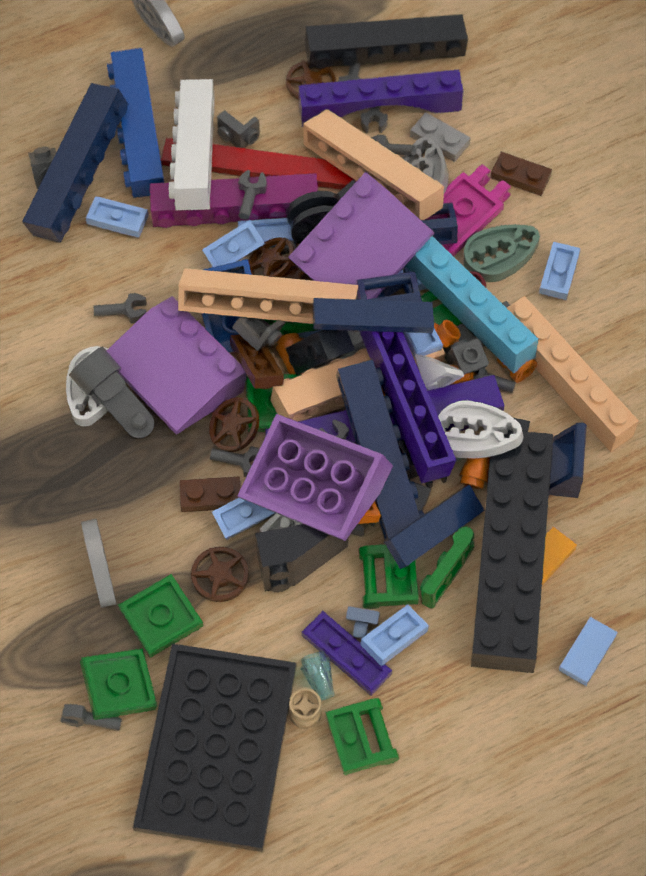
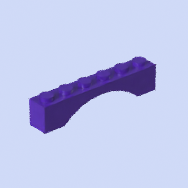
M459 69L298 85L302 127L303 123L327 109L339 117L366 108L387 105L412 106L435 114L462 111L463 86Z

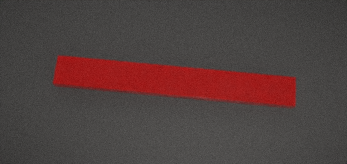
M166 138L161 156L162 166H170V163H175V161H172L171 146L176 143H173L172 138ZM213 144L211 172L241 176L245 171L249 170L250 177H259L262 172L265 177L316 173L318 187L342 190L352 180L357 182L325 159Z

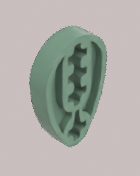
M518 224L501 225L473 234L465 244L464 266L469 272L475 271L480 273L486 282L501 281L516 273L532 258L539 245L540 233L533 226ZM522 237H525L526 239H531V238H532V241H531V242H528L527 240H523V241H522ZM498 248H501L502 250L508 249L507 253L505 254L503 251L497 252ZM489 253V255L491 256L495 255V258L492 259L490 256L485 257V254ZM476 258L478 261L483 260V264H479L478 262L473 263V259Z

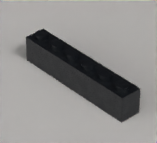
M463 14L306 26L305 49L309 69L353 66L356 63L361 65L448 57L456 58L465 56L468 43Z

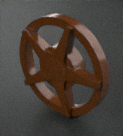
M302 60L288 71L286 86L289 93L299 100V93L294 90L291 83L300 85L324 83L322 82V77L326 74L330 76L332 82H336L335 74L331 67L319 68L321 70L317 72L311 71L308 61ZM303 68L304 73L301 76L292 77L296 71Z
M285 237L270 239L264 242L265 245L252 253L248 261L251 275H255L254 270L261 267L264 268L263 276L281 278L287 273L293 262L288 257L282 256L281 251L286 245L289 246L290 256L295 247ZM276 245L273 249L267 250L269 247ZM263 253V255L261 256V258H260L259 260H257V258L260 256V254ZM282 263H285L277 272L271 274V272L277 270L282 265Z
M235 397L228 399L220 404L215 412L213 411L209 425L210 437L212 442L224 451L237 452L244 449L253 441L258 432L260 422L258 410L250 401L244 398ZM241 404H246L249 407L252 417L240 415ZM234 405L231 413L226 416L221 415L225 409ZM219 419L222 421V429L216 434V426ZM252 423L249 434L242 441L240 435L244 433L247 424ZM229 435L234 438L237 445L224 446L220 441Z
M213 547L202 552L196 558L191 569V579L195 590L202 597L214 602H225L234 599L243 592L248 583L249 570L246 560L236 550L228 547ZM225 553L235 558L226 563L218 561L215 554ZM210 556L212 564L208 570L197 571L200 563ZM238 562L241 563L244 569L242 582L232 576V568ZM196 578H208L209 582L213 585L212 593L204 591L199 586ZM229 583L238 587L229 594L216 595L219 587H224Z

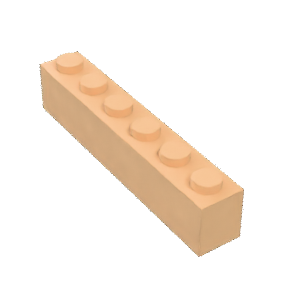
M328 109L303 123L304 145L356 181L367 172L420 220L427 219L443 208L444 186Z
M185 268L179 282L178 311L313 324L314 298L357 299L358 285Z
M525 296L508 306L507 309L538 338L536 357L534 358L537 362L536 370L605 447L612 452L634 436L639 420Z
M442 348V350L426 356L443 362L446 353ZM360 349L354 355L345 359L337 358L319 369L311 368L301 376L293 379L286 378L282 386H273L271 403L276 412L281 416L298 422L319 417L344 407L336 378L337 370L371 360L367 349Z

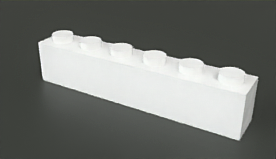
M213 79L181 80L180 91H175L176 109H174V124L178 126H173V143L176 144L171 146L172 161H175V163H170V176L174 182H169L170 199H175L176 210L210 209L215 104Z

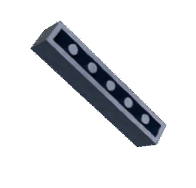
M94 83L90 84L22 220V223L33 236L61 243L65 233L69 231L71 221L82 204L85 192L93 182L94 174L104 159L105 151L110 141L114 138L122 117L127 112L128 102L118 88Z
M373 360L339 368L336 378L356 444L383 454L393 465L381 493L375 500L381 515L379 524L384 541H387L423 516L424 512L417 509L415 499H418L417 488L414 481L409 482L406 472L410 470L409 461L406 453L400 452L398 442L401 441L400 431L397 424L392 425L389 413L393 412L391 401L388 395H383L381 385L384 384L380 367L375 368Z

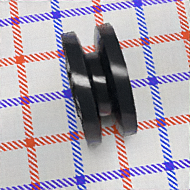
M315 191L302 195L290 203L286 210V216L290 225L292 239L296 243L301 244L338 203L341 197L331 191Z

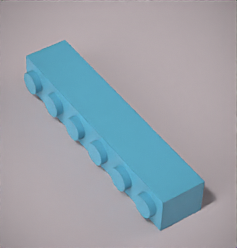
M433 236L405 265L410 272L415 271L416 278L513 373L518 371L527 361L533 360L536 357L538 338Z

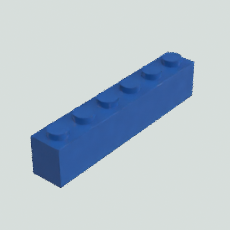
M142 48L110 52L112 63L107 64L109 80L115 79V84L110 85V87L118 88L128 102L127 112L120 121L122 127H117L119 144H125V149H120L122 166L128 165L129 170L123 171L126 188L131 187L133 198L150 196V184L164 183L143 50Z

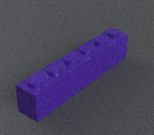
M359 331L375 368L380 367L384 384L381 386L385 396L388 395L390 398L392 413L421 483L450 476L456 458L403 332Z

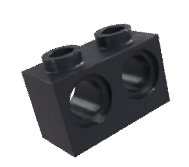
M322 330L285 348L289 362L293 366L296 375L304 373L311 368L321 367L355 351L347 330Z

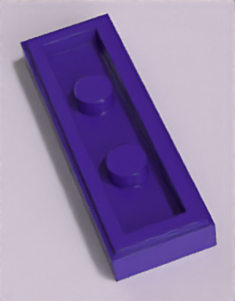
M324 611L302 631V637L370 696L392 675V669L386 664L381 666L360 645L361 643Z

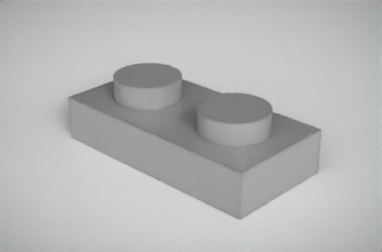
M426 112L410 130V137L415 140L423 137L433 138L441 148L443 155L454 162L470 144L471 137Z

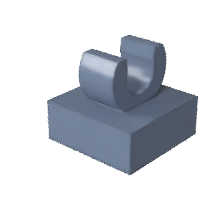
M348 606L346 619L355 621L354 637L363 638L366 636L368 624L378 625L379 611Z

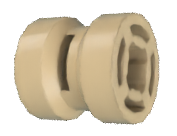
M308 688L298 689L292 694L289 702L291 721L302 729L313 728L321 719L320 696L317 692Z

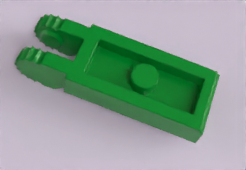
M463 526L452 536L453 546L448 552L444 551L440 555L436 564L437 568L433 574H428L423 579L420 585L422 604L428 608L434 609L464 566L473 548H475L473 541L474 532L470 527Z

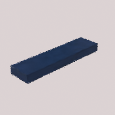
M314 298L313 329L433 333V302Z
M469 484L384 543L401 569L411 564L485 510Z

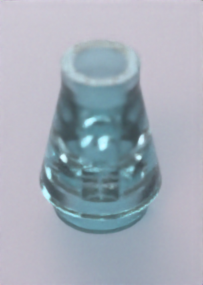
M324 651L303 657L300 660L302 663L300 670L312 690L320 696L321 701L335 696L330 658H326Z

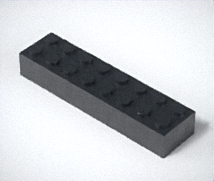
M508 430L504 437L509 438L511 434H514L513 430ZM522 431L523 441L518 447L499 455L490 456L471 667L534 673L537 658L553 434Z

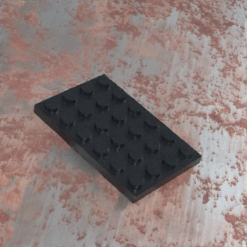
M172 643L133 823L134 831L263 852L288 718L289 702L296 674V662Z

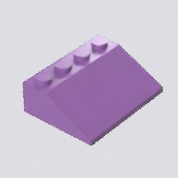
M365 172L288 258L313 281L358 285L357 280L398 274L433 236L434 232L384 186ZM384 288L365 290L367 299L376 298Z
M173 296L147 311L107 350L121 367L118 374L176 435L216 410L224 401L235 398L244 392L247 374L241 364L189 312L178 311V301Z
M276 414L237 496L345 541L381 493L393 465L383 454Z

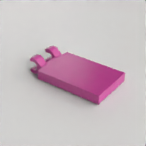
M483 164L470 176L462 172L448 185L444 193L443 203L453 204L458 224L457 243L442 244L453 257L465 246L467 240L473 234L484 229L504 210L503 202L511 195L508 192L511 186L504 180L500 181L491 192L483 187L490 181V177L487 176L490 170ZM447 214L433 215L425 220L448 218Z

